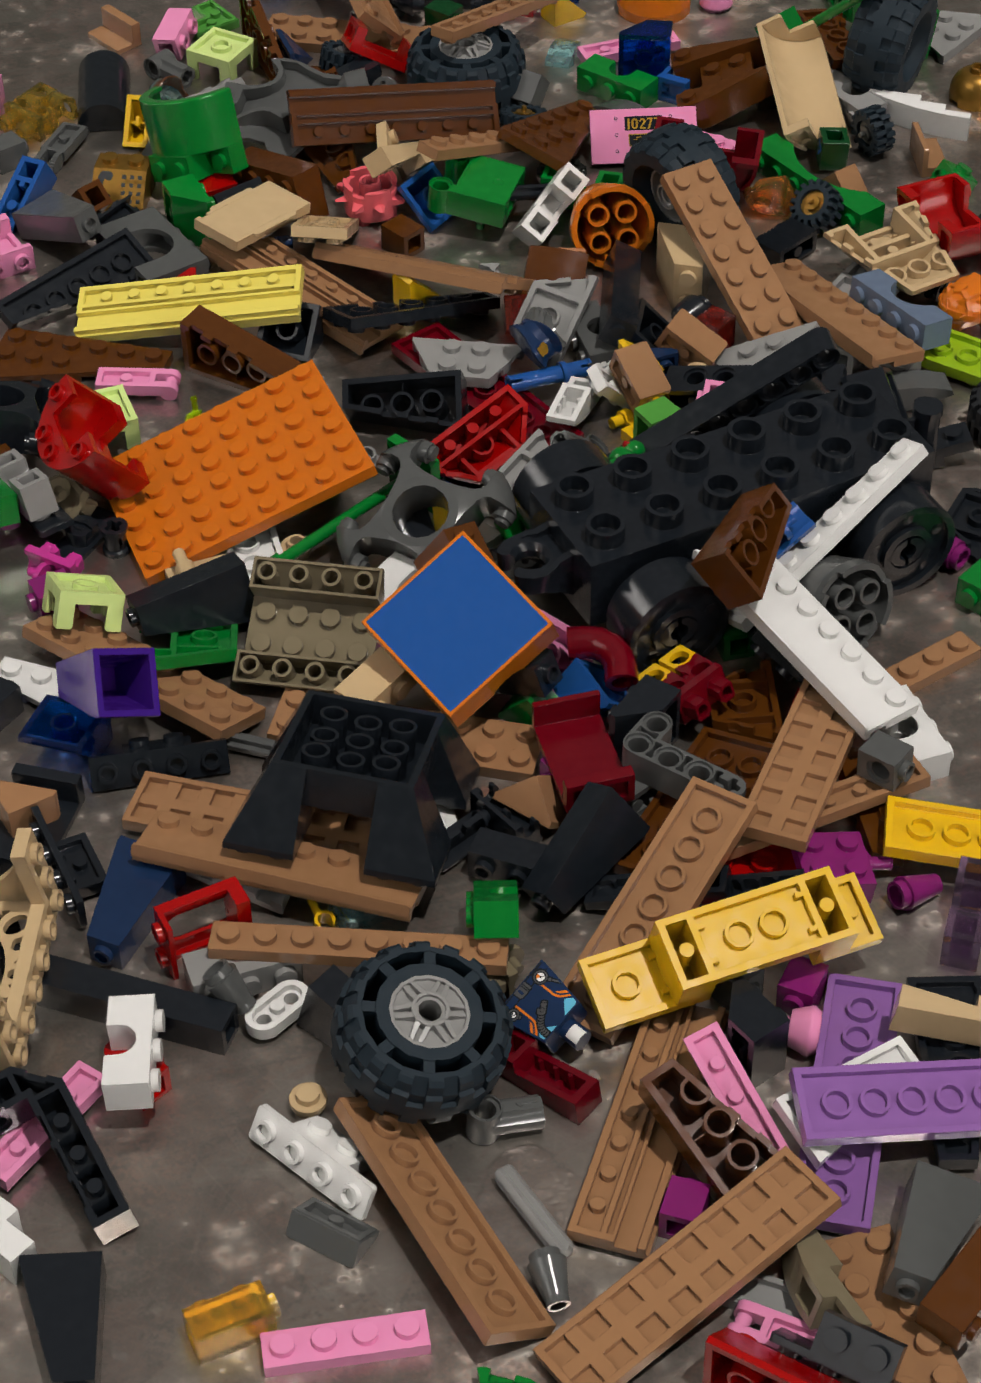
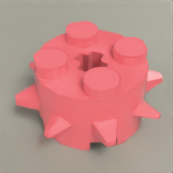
M360 166L351 169L350 176L343 178V182L336 185L343 192L344 196L334 201L344 202L345 213L350 218H359V226L361 227L369 226L371 223L388 221L396 217L398 205L405 203V199L398 194L397 187L401 184L397 183L396 174L392 170L372 178L367 167Z

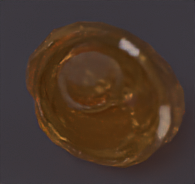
M787 176L763 178L758 180L753 187H746L743 190V197L750 208L759 214L774 217L788 216L790 214L789 206H794L790 202L791 198H796L794 188Z

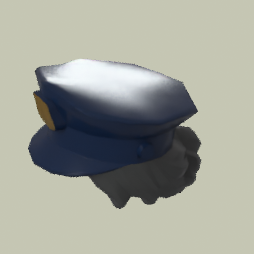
M532 307L526 313L521 324L509 326L515 342L540 369L546 368L548 360L555 354L562 353L565 350L566 342L556 332L552 316L541 307Z

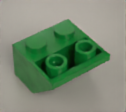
M193 173L161 181L166 218L174 227H178L181 233L188 240H191L195 246L200 247L202 239L207 236L194 229V219L199 216H206V213L210 211V207L216 205L214 198L207 195L204 184L199 183Z

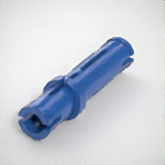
M590 358L569 363L560 361L555 366L505 376V385H511L516 392L556 383L562 385L563 382L568 383L571 376L589 377L586 370L591 367H587V365L591 364L592 361Z

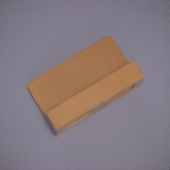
M110 4L101 7L103 26L89 31L88 36L90 39L119 55L142 45L138 21Z
M912 122L909 150L921 178L931 177L933 171L945 157L937 138H924L919 123Z
M681 308L654 345L658 348L677 349L679 352L678 363L682 366H687L692 362L712 365L728 343L685 309Z
M647 341L614 350L609 368L633 414L634 408L648 403L652 398L670 393L671 386Z

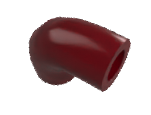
M567 627L569 660L579 658L593 659L600 662L604 669L605 686L612 691H628L633 684L636 685L639 682L638 666L633 650L620 635L603 627Z

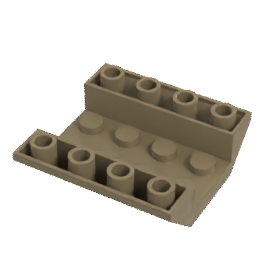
M255 556L249 588L254 594L245 649H237L232 682L334 693V689L379 648L378 642L369 634L362 621L384 602V569Z

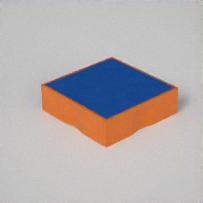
M464 531L458 534L362 621L369 634L401 668L405 669L417 681L425 694L446 714L457 728L493 697L506 679L525 668L559 637L554 624Z

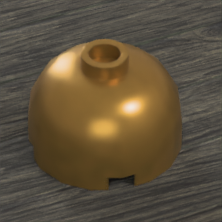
M975 62L959 69L951 80L949 101L951 103L953 100L957 102V108L961 110L981 112L980 62Z

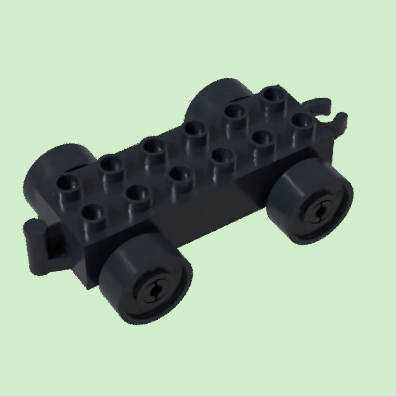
M816 376L750 417L736 418L728 426L697 436H680L673 440L670 445L642 454L622 455L614 463L608 459L597 445L590 441L582 439L560 441L536 454L519 473L512 492L516 503L517 518L527 530L504 540L497 548V566L502 571H510L517 561L526 558L542 564L541 568L523 569L521 567L515 569L514 584L527 595L546 592L564 593L589 626L606 622V628L620 635L631 647L640 673L653 663L659 664L658 660L679 644L706 657L716 647L725 633L729 621V610L715 596L713 590L691 565L693 561L692 554L693 550H701L740 495L775 483L790 503L794 501L816 523L826 510L833 507L845 495L846 491L868 472L871 466L878 463L890 451L895 443L899 442L902 438H906L923 444L929 454L835 546L837 556L865 559L878 565L885 573L886 578L892 582L893 596L904 594L924 583L940 568L950 553L955 538V524L952 517L930 495L940 418L943 415V404L937 398L928 396L918 397L913 403L912 417L904 419L867 380L846 382L840 386L839 390L831 392ZM680 658L675 659L672 663L680 664Z

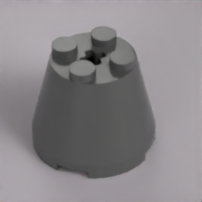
M826 554L799 581L864 648L869 646L868 640L878 629L879 625L885 626L888 621L893 604L892 582L886 578L885 573L878 565L868 560Z

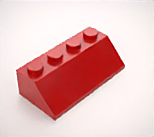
M727 1327L709 1335L705 1341L702 1383H842L834 1379V1377L828 1376L779 1351L777 1352L758 1343L755 1338L748 1334L738 1333Z

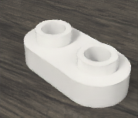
M285 980L258 999L255 1005L245 1013V1025L248 1034L259 1040L271 1039L295 1022L300 1015L308 989L307 985L298 980Z

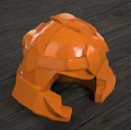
M976 272L961 277L954 283H949L938 297V308L953 317L951 329L962 331L975 325L981 327V275Z

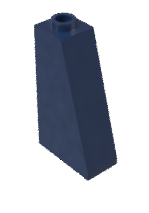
M121 835L117 840L87 932V941L91 960L96 961L100 965L111 966L123 971L151 931V924L155 922L153 907L174 899L186 883L187 878L185 871L132 860L131 845L137 840Z

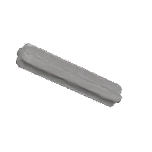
M510 1164L498 1168L495 1172V1182L544 1246H556L560 1249L561 1254L566 1257L570 1256L573 1253V1242L516 1169Z

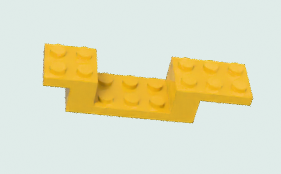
M826 866L654 922L649 938L578 960L577 968L603 1033L606 1034L709 1000L718 983L807 954L812 965H816L880 944L884 937L855 873L852 872L835 878L830 866Z

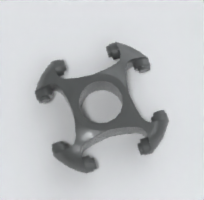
M427 439L411 440L383 451L376 462V470L383 476L395 475L397 470H399L387 499L371 520L359 529V524L349 517H345L344 520L342 519L336 527L337 545L344 565L370 567L367 556L377 554L389 557L395 551L415 560L443 529L475 521L477 527H479L484 519L491 514L495 519V524L503 529H508L517 519L516 503L511 487L504 474L495 469H487L482 477L484 485L482 488L476 489L458 486L440 480L420 468L422 462L428 464L430 461H434L439 453V447ZM438 506L449 512L441 528L429 536L416 538L403 533L406 521L415 512L423 508Z

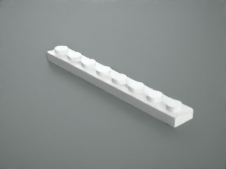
M902 438L899 442L895 443L890 451L878 463L871 466L868 472L854 486L850 487L833 507L824 512L823 516L815 523L816 527L782 555L778 561L800 581L929 454L924 445L906 438ZM737 607L729 610L728 624L746 633L754 626Z

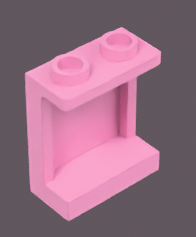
M6 213L0 214V280L36 268L32 245L30 243L22 245L11 231L10 219Z

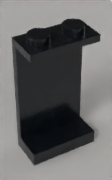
M16 763L11 771L14 783L57 790L61 815L58 820L47 824L55 842L65 839L85 801L82 775ZM1 819L0 876L13 865L10 854L15 839L12 838Z

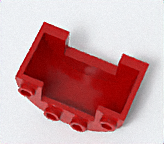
M952 173L897 187L898 206L917 200L920 205L919 211L921 215L927 217L929 229L932 234L936 233L940 240V248L946 250L951 261L981 254V219L968 209L971 187L960 175Z
M67 374L64 375L59 383L52 385L48 393L49 398L41 414L39 426L35 431L38 452L42 461L50 468L109 500L116 497L123 500L144 489L150 481L143 463L133 458L125 466L112 458L108 448V444L128 425L121 406Z

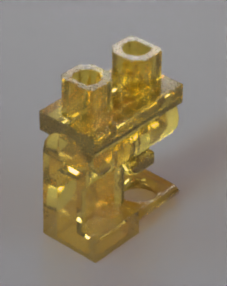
M39 82L12 102L8 101L4 104L5 114L0 116V130L4 133L15 130V133L19 137L24 138L26 142L30 139L42 142L46 139V135L54 133L59 124L58 118L64 116L72 121L78 118L76 101L74 98L57 91V89ZM64 102L69 105L71 112L65 108Z

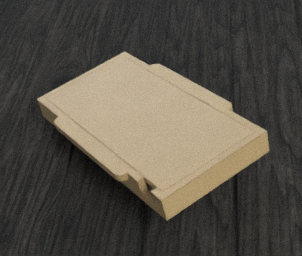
M267 181L253 189L247 188L210 207V211L206 213V216H199L194 219V229L237 252L310 213L311 203L275 183Z

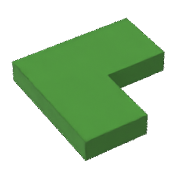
M213 0L191 7L194 17L198 19V32L193 37L195 41L212 27L228 31L240 27L239 19Z

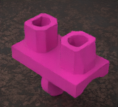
M46 542L40 548L29 544L24 549V554L29 559L27 574L32 579L46 574L47 571L53 572L62 568L65 569L66 573L80 574L84 570L82 555L72 552L63 558L60 556L59 548L50 542Z

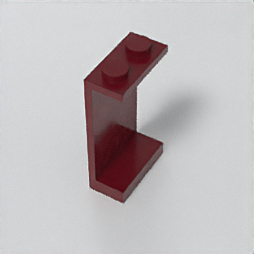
M599 690L532 702V729L566 813L570 811L587 782L612 787L625 801L635 800V773L631 765L622 766L600 715Z

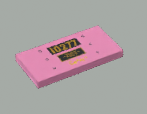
M696 106L589 110L591 166L623 164L626 153L630 151L636 140L655 129L657 116L684 119V123L697 126Z

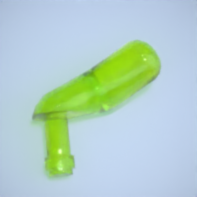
M196 396L190 397L193 411L185 416V421L202 414V410L198 409Z

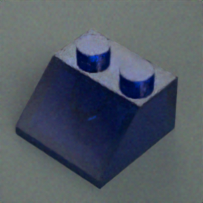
M645 20L620 31L618 75H629L636 70H640L657 77L667 66L671 67L673 21Z
M46 694L17 738L18 742L84 757L103 755L113 740L111 718L96 719L60 697Z

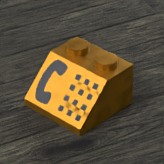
M100 152L94 166L92 182L99 178L113 202L116 200L121 201L130 194L129 204L132 207H137L140 211L146 209L156 185L148 156Z

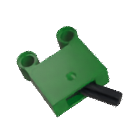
M485 156L445 160L444 177L439 176L429 180L427 208L436 214L446 213L475 221L478 230H483L485 224L503 228L516 202L536 200L548 183L524 185L526 167Z

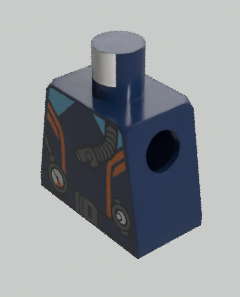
M540 960L505 1002V1005L509 1007V1013H512L513 1027L536 1038L538 1046L551 1053L557 1052L564 1042L579 1051L587 1045L591 1038V1032L580 1024L588 1012L543 960Z

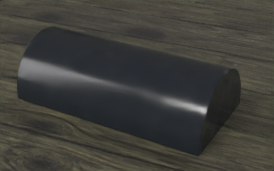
M98 50L88 54L80 63L78 124L87 126L88 132L124 130L127 94H130V69L126 60L119 54L109 50Z

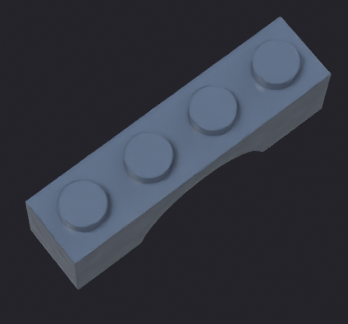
M881 269L852 276L849 297L863 304L873 314L880 316L883 321L895 327L897 331L907 338L912 339L914 343L925 351L949 344L953 321L952 316L935 305H916L900 300L895 296L897 280Z

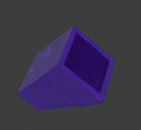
M92 648L56 663L59 697L96 719L161 716L154 648Z

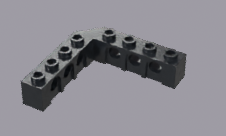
M12 1066L0 1072V1136L37 1117L51 1141L52 1149L68 1174L66 1176L84 1206L83 1210L93 1230L103 1245L139 1226L132 1209L64 1080L50 1075L44 1077L31 1074L25 1069Z

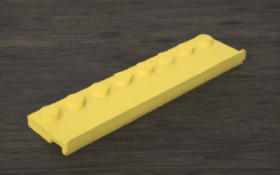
M302 264L80 287L76 311L78 317L77 327H74L73 332L75 336L80 338L104 340L107 342L180 335V322L199 304L240 328L301 322L305 271Z

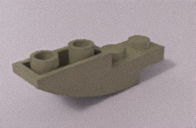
M816 1228L781 1256L783 1275L789 1294L810 1330L819 1328L824 1312L828 1309L871 1328V1321L838 1278L843 1264Z

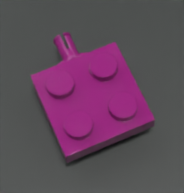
M860 831L814 832L805 853L790 849L796 869H804L805 873L826 866H830L835 878L854 872L868 904H871L877 886L873 871H891L893 868L892 857L871 856L866 851Z

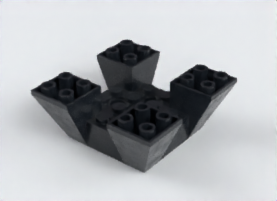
M308 690L281 729L262 765V773L242 803L222 841V847L233 849L240 853H254L269 856L276 860L285 859L293 861L311 824L312 807H317L323 811L332 810L348 813L360 818L370 817L372 821L363 875L374 876L381 880L410 883L417 887L435 888L451 848L450 838L436 804L448 809L458 808L466 810L470 800V791L474 789L480 775V767L446 714Z

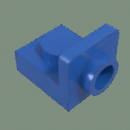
M667 66L662 73L657 75L659 77L658 100L677 105L676 95L690 89V79L673 75V68Z

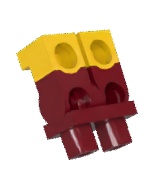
M681 644L658 660L659 664L653 663L638 674L639 681L647 674L681 689L680 723L684 725L692 719L702 722L710 716L713 703L717 700L727 703L735 697L732 682L725 678L722 665L711 662ZM680 658V664L672 663L675 659Z

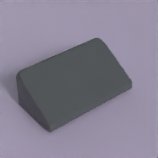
M312 1197L292 1209L286 1235L348 1268H353L376 1240L379 1230Z

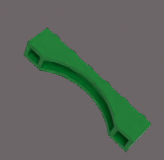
M777 133L763 139L758 167L760 174L797 197L794 194L796 189L798 191L802 190L801 184L809 185L808 180L813 179L817 181L819 179L807 171L797 160L794 144ZM830 184L839 191L840 196L844 200L841 203L844 206V211H838L842 215L841 218L834 219L838 226L848 224L858 236L883 228L885 204L868 192L846 189Z

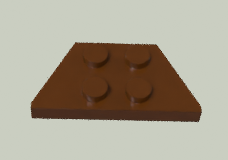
M769 659L761 661L760 669L746 674V671L742 668L725 676V678L732 682L735 697L727 703L717 700L711 705L710 717L712 728L764 742H775L783 724L771 661Z

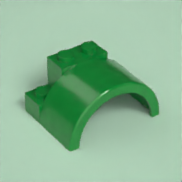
M156 86L140 96L139 102L153 153L148 158L154 182L161 183V181L192 173L199 181L214 173L235 174L248 168L233 97L229 87H222L208 93L187 98L161 100L160 92H162V86Z

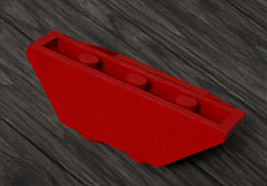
M509 384L505 385L430 441L439 447L437 459L440 462L441 477L480 485L482 484L483 474L487 469L498 471L526 442L528 403Z

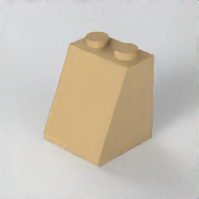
M658 222L656 274L671 309L688 295H702L706 298L712 275L684 225Z

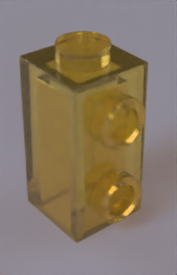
M257 1280L250 1284L238 1285L229 1292L211 1299L199 1300L190 1307L182 1309L185 1334L201 1366L261 1342L260 1333L277 1330L276 1318L281 1316V1311L274 1293L266 1294L261 1281Z

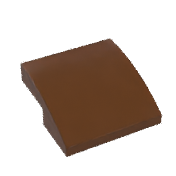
M530 245L524 278L534 280L548 279L551 281L565 277H571V280L585 279L589 254L555 247ZM522 290L519 301L524 302L529 291Z

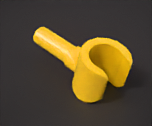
M307 899V903L314 914V926L321 927L322 924H328L336 928L335 915L331 911L321 910L317 901Z

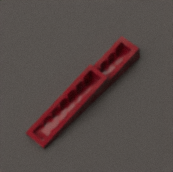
M514 1028L511 1037L512 1047L501 1076L530 1095L538 1094L545 1105L579 1126L602 1102L599 1080L540 1051L536 1038Z

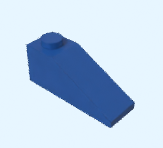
M22 155L0 201V214L6 213L9 217L13 234L18 229L12 213L52 190L57 180L56 175L46 161Z

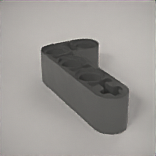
M653 711L645 714L623 739L622 766L631 765L635 773V780L677 800L693 776L745 797L746 783L741 777L671 745L673 723L671 717L666 713Z

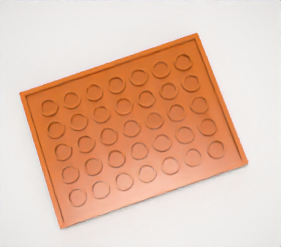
M311 359L113 457V459L125 466L133 458L142 462L150 483L140 492L129 498L121 500L116 497L109 500L116 517H121L127 521V541L148 585L151 586L166 579L164 569L176 566L172 556V552L175 549H184L188 559L193 562L213 557L378 475V472Z

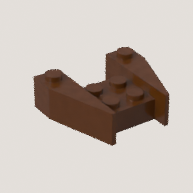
M759 36L681 48L671 54L674 74L690 79V89L676 95L677 107L696 106L697 127L702 130L712 127L774 94L765 66L766 61Z

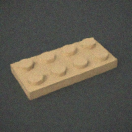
M304 215L291 225L290 237H298V242L314 243L318 238L326 239L327 244H343V242L359 230V218Z

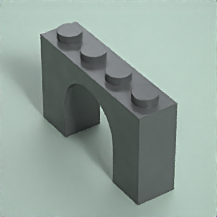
M153 206L101 225L103 231L95 235L96 244L122 229L127 228L147 252L166 254L134 267L136 281L177 277L190 267H196L197 275L209 274V269H211L208 257L195 247V244L188 240L178 227H174L166 216L159 213Z

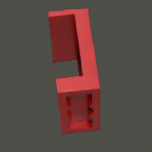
M351 16L341 38L348 50L405 73L407 70L408 51L412 46L410 42L403 37L397 52L365 40L368 32L367 27L358 18Z
M236 876L153 907L155 922L151 924V930L155 941L159 945V947L154 948L155 956L161 969L167 968L174 981L179 979L177 960L182 958L181 954L208 947L213 923L173 937V930L168 923L172 918L224 898L226 918L219 921L253 923L250 899Z

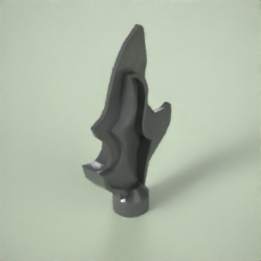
M289 58L271 59L276 77L267 83L258 85L225 83V87L231 89L242 141L266 146L267 151L293 158L305 147L292 148L287 90L370 86L365 67L345 72L341 76L322 73L300 61ZM149 141L142 152L143 156L153 154Z

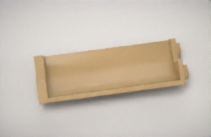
M777 14L757 23L756 26L785 138L798 149L806 151L808 148L816 149L820 127L847 128L823 37L815 21H808L789 30L782 16Z

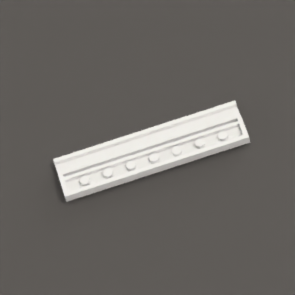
M698 549L693 550V554H692V559H693V560L695 559V557L697 556V554L700 552V550H698ZM775 558L762 600L737 608L863 740L870 738L871 733L882 727L887 729L916 714L919 704Z

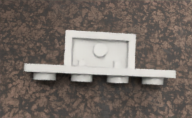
M268 1104L260 1105L252 1123L249 1138L351 1216L360 1221L366 1219L377 1187L360 1174L368 1171L370 1167L353 1140L335 1129L329 1120L318 1115L292 1123Z

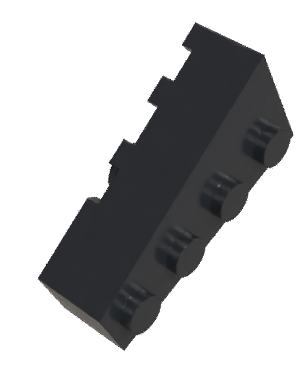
M461 369L342 379V408L350 420L441 434L468 414L467 381Z

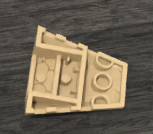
M917 200L894 207L890 225L858 236L846 224L828 230L823 234L825 239L868 272L881 269L897 280L896 289L911 296L959 279L960 274L946 250H942L939 246L940 240L936 233L932 234L929 229L927 217L921 215L919 211L920 205Z

